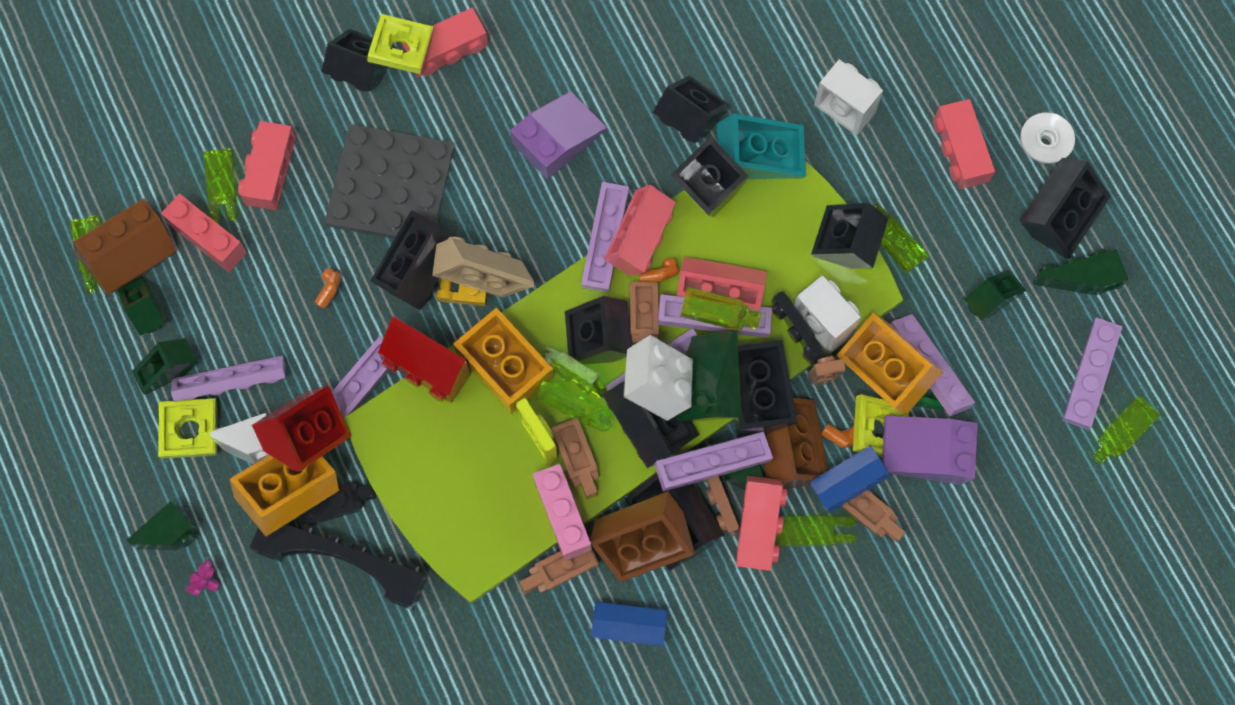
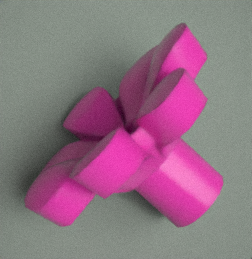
M208 559L197 569L198 574H191L190 584L186 587V592L198 596L203 588H207L212 592L217 590L219 582L211 578L214 569L211 567L212 563Z

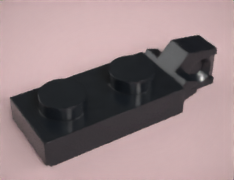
M781 291L771 300L773 304L771 309L778 320L781 321L783 319L789 327L787 332L796 344L799 342L802 345V357L811 366L818 363L817 360L826 357L825 352L815 339L816 336L785 292Z
M357 483L338 486V492L298 516L299 524L310 526L356 513L358 509L363 508L361 502L376 499L374 489L371 484L357 487Z

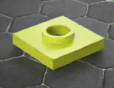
M381 14L368 53L367 62L420 74L432 37L433 26ZM396 42H404L409 46L410 50L403 53V50L395 48L391 50L390 47Z
M862 394L856 396L853 451L860 452L871 445L878 457H882L883 437L876 438L873 435L874 421H880L884 427L885 416L909 417V412L906 415L895 410L884 399Z
M213 398L159 402L158 457L166 459L217 455V443L210 434V432L217 430V400ZM188 421H195L199 424V434L194 439H183L181 437L180 429Z
M526 398L520 400L516 405L519 420L545 461L549 464L554 462L558 458L556 445L552 441L554 436L549 426L540 414H535Z

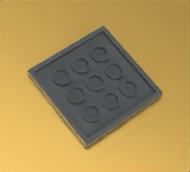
M349 124L324 222L325 226L395 239L411 210L437 223L454 154V142Z

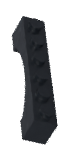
M287 523L268 536H265L259 528L257 529L249 547L253 552L282 562L283 557L299 554L324 555L346 561L362 569L377 580L385 589L384 598L388 602L415 611L427 580L426 576L421 573L422 568L410 563H406L405 567L394 563L395 558L379 553L378 557L368 554L369 549L353 543L352 547L341 544L342 539L330 534H326L325 538L314 534L316 530L299 524V527L296 528Z

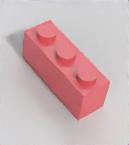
M473 7L433 25V33L421 73H415L417 78L423 75H431L438 68L446 64L452 65L458 62L461 57L470 53H478L488 45L487 33ZM401 42L403 52H408L410 50L409 46Z
M970 99L939 106L933 118V125L936 133L941 135V149L944 157L949 159L951 165L949 172L952 181L957 182L959 189L990 182L995 170Z
M259 121L258 129L253 131L251 138L252 152L246 156L245 170L247 171L245 178L240 180L238 193L245 205L277 211L296 139L291 126Z
M652 185L636 189L604 260L628 276L646 272L652 263L651 256L654 250L662 241L661 234L665 226L672 219V210L676 202Z
M180 193L161 213L169 226L228 273L247 254L238 239Z
M684 257L677 296L760 310L767 271Z
M747 476L736 566L771 571L772 562L777 563L779 545H775L776 534L781 535L783 527V517H778L780 506H785L787 489H782V480Z

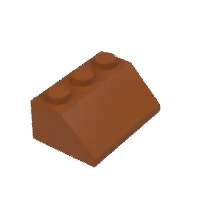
M144 198L73 241L75 256L106 296L111 295L177 253L161 219Z
M793 398L797 424L765 434L773 457L770 462L764 463L765 477L782 480V489L810 486V481L828 471L815 400Z
M669 492L596 519L590 538L591 545L620 582L693 556L695 552L684 513Z

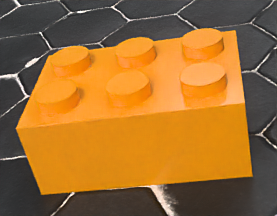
M497 307L453 343L456 354L466 360L467 366L511 414L517 410V402L524 398L528 401L554 378L553 368Z
M875 313L869 316L836 355L843 359L849 368L895 410L906 415L943 373L936 364L891 324Z
M268 455L230 478L235 500L265 536L273 533L339 491L336 472L323 457H320L303 470L296 472Z

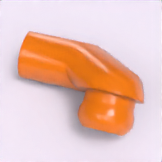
M674 258L665 259L662 263V268L647 270L639 274L640 282L659 283L677 276L679 272L677 260Z
M327 268L323 272L321 277L326 284L314 301L324 309L332 301L341 281L340 273L332 268Z
M828 423L821 435L841 448L853 446L854 425L850 429L840 431Z

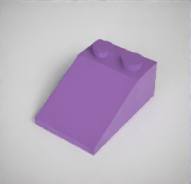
M569 92L530 113L510 130L512 144L548 180L604 133L607 127L572 92Z
M885 416L882 463L889 474L956 485L974 480L978 423L944 418Z

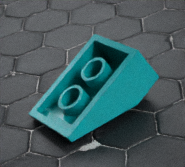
M735 113L717 123V143L749 176L748 179H802L806 177L804 125Z

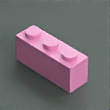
M558 464L534 473L535 485L564 561L592 551L591 543L561 465Z

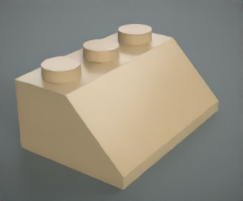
M449 237L448 240L436 245L432 275L434 277L502 298L534 286V281L522 261L511 258V255L508 253H495L489 251L488 247L484 245L465 243V240L460 237Z

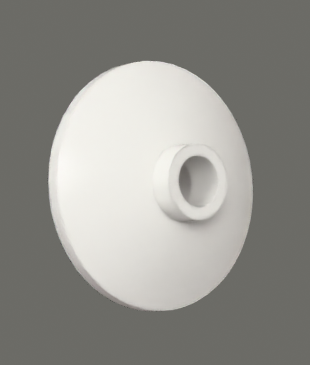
M1039 113L1025 122L1021 130L1020 140L1024 151L1032 159L1041 163L1052 164L1059 162L1061 158H1066L1071 153L1075 144V134L1069 122L1063 117L1054 113ZM1041 139H1047L1050 144H1044Z

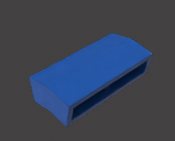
M870 445L810 481V484L827 512L831 513L886 480L890 475Z
M595 602L591 638L664 646L667 610Z

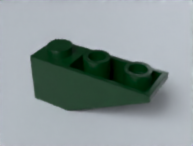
M1101 249L1090 254V257L1085 259L1074 257L1064 263L1065 265L1055 267L1054 264L1045 266L1039 270L1033 283L1043 287L1099 295L1122 288L1129 278L1117 249L1108 252L1106 249Z

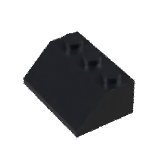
M1061 158L1021 217L1020 222L1032 238L1062 257L1069 259L1111 195L1088 161Z
M411 210L373 275L371 282L398 299L421 310L423 305L429 300L430 293L435 284L440 279L432 276L436 245L448 240L449 237L459 236Z
M783 340L738 346L742 417L734 418L737 438L761 432L768 434L797 424Z
M625 381L602 394L609 409L617 418L623 432L628 436L638 456L647 468L653 466L656 461L671 456L699 436L691 421H676V416L665 420L625 398Z
M656 472L627 496L625 501L629 506L669 492L683 511L695 552L693 556L666 565L668 570L671 571L708 549L725 534L693 483L663 491Z

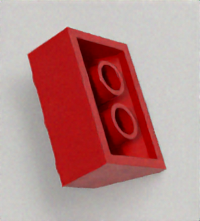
M392 317L378 351L383 361L381 363L382 366L393 373H396L398 370L405 374V379L418 388L420 385L430 390L428 393L441 402L446 399L452 403L470 377L466 360L396 317Z
M329 385L302 393L252 424L263 451L296 472L303 470L351 437Z

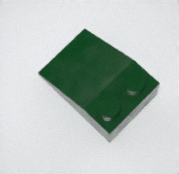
M737 330L692 336L686 356L693 359L691 407L676 415V421H706L742 417Z

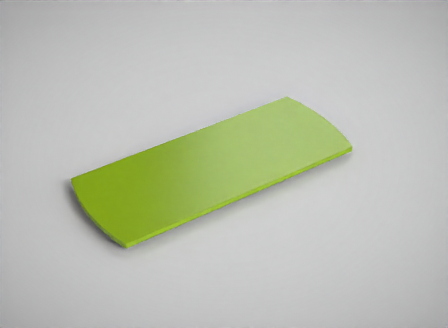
M806 161V177L802 179H747L734 198L714 217L707 215L685 190L671 198L676 202L672 210L673 216L661 234L662 241L654 250L651 256L652 263L648 270L662 268L663 261L668 258H674L678 262L679 272L677 276L658 283V309L661 294L677 296L684 257L767 271L761 307L768 308L773 306L771 300L781 291L785 292L794 305L797 296L823 275L827 281L831 280L838 286L841 292L840 295L847 302L851 301L858 308L861 318L854 334L872 313L883 317L902 304L903 298L880 251H878L874 267L851 269L811 255L826 206L847 203L826 179ZM586 255L501 312L553 368L554 378L528 400V403L536 415L540 414L544 418L550 430L553 426L578 418L598 468L599 479L593 481L598 496L586 499L582 486L574 487L554 438L552 441L556 445L558 459L550 464L547 463L519 420L517 410L511 414L469 367L470 377L452 403L446 399L443 402L435 399L428 393L430 391L423 385H420L418 388L409 383L404 377L344 418L351 434L350 438L355 453L372 488L393 522L415 551L442 580L470 604L476 602L558 544L535 485L534 473L560 464L583 525H586L636 490L657 472L655 465L647 468L640 459L628 436L623 432L617 418L598 392L626 373V358L609 363L575 366L569 365L565 311L599 297L607 296L627 301L629 312L630 281L640 282L639 274L628 276L614 266L609 293L581 288ZM772 311L770 336L764 338L737 334L738 346L783 340L789 378L792 381L812 366L802 357V345L799 342L796 344L787 332V329H789L788 325L783 319L781 321L778 320ZM659 325L657 339L668 345L691 329ZM694 329L697 335L718 333L715 331ZM454 345L448 348L456 354ZM734 418L691 421L699 436L669 457L690 452L733 422Z

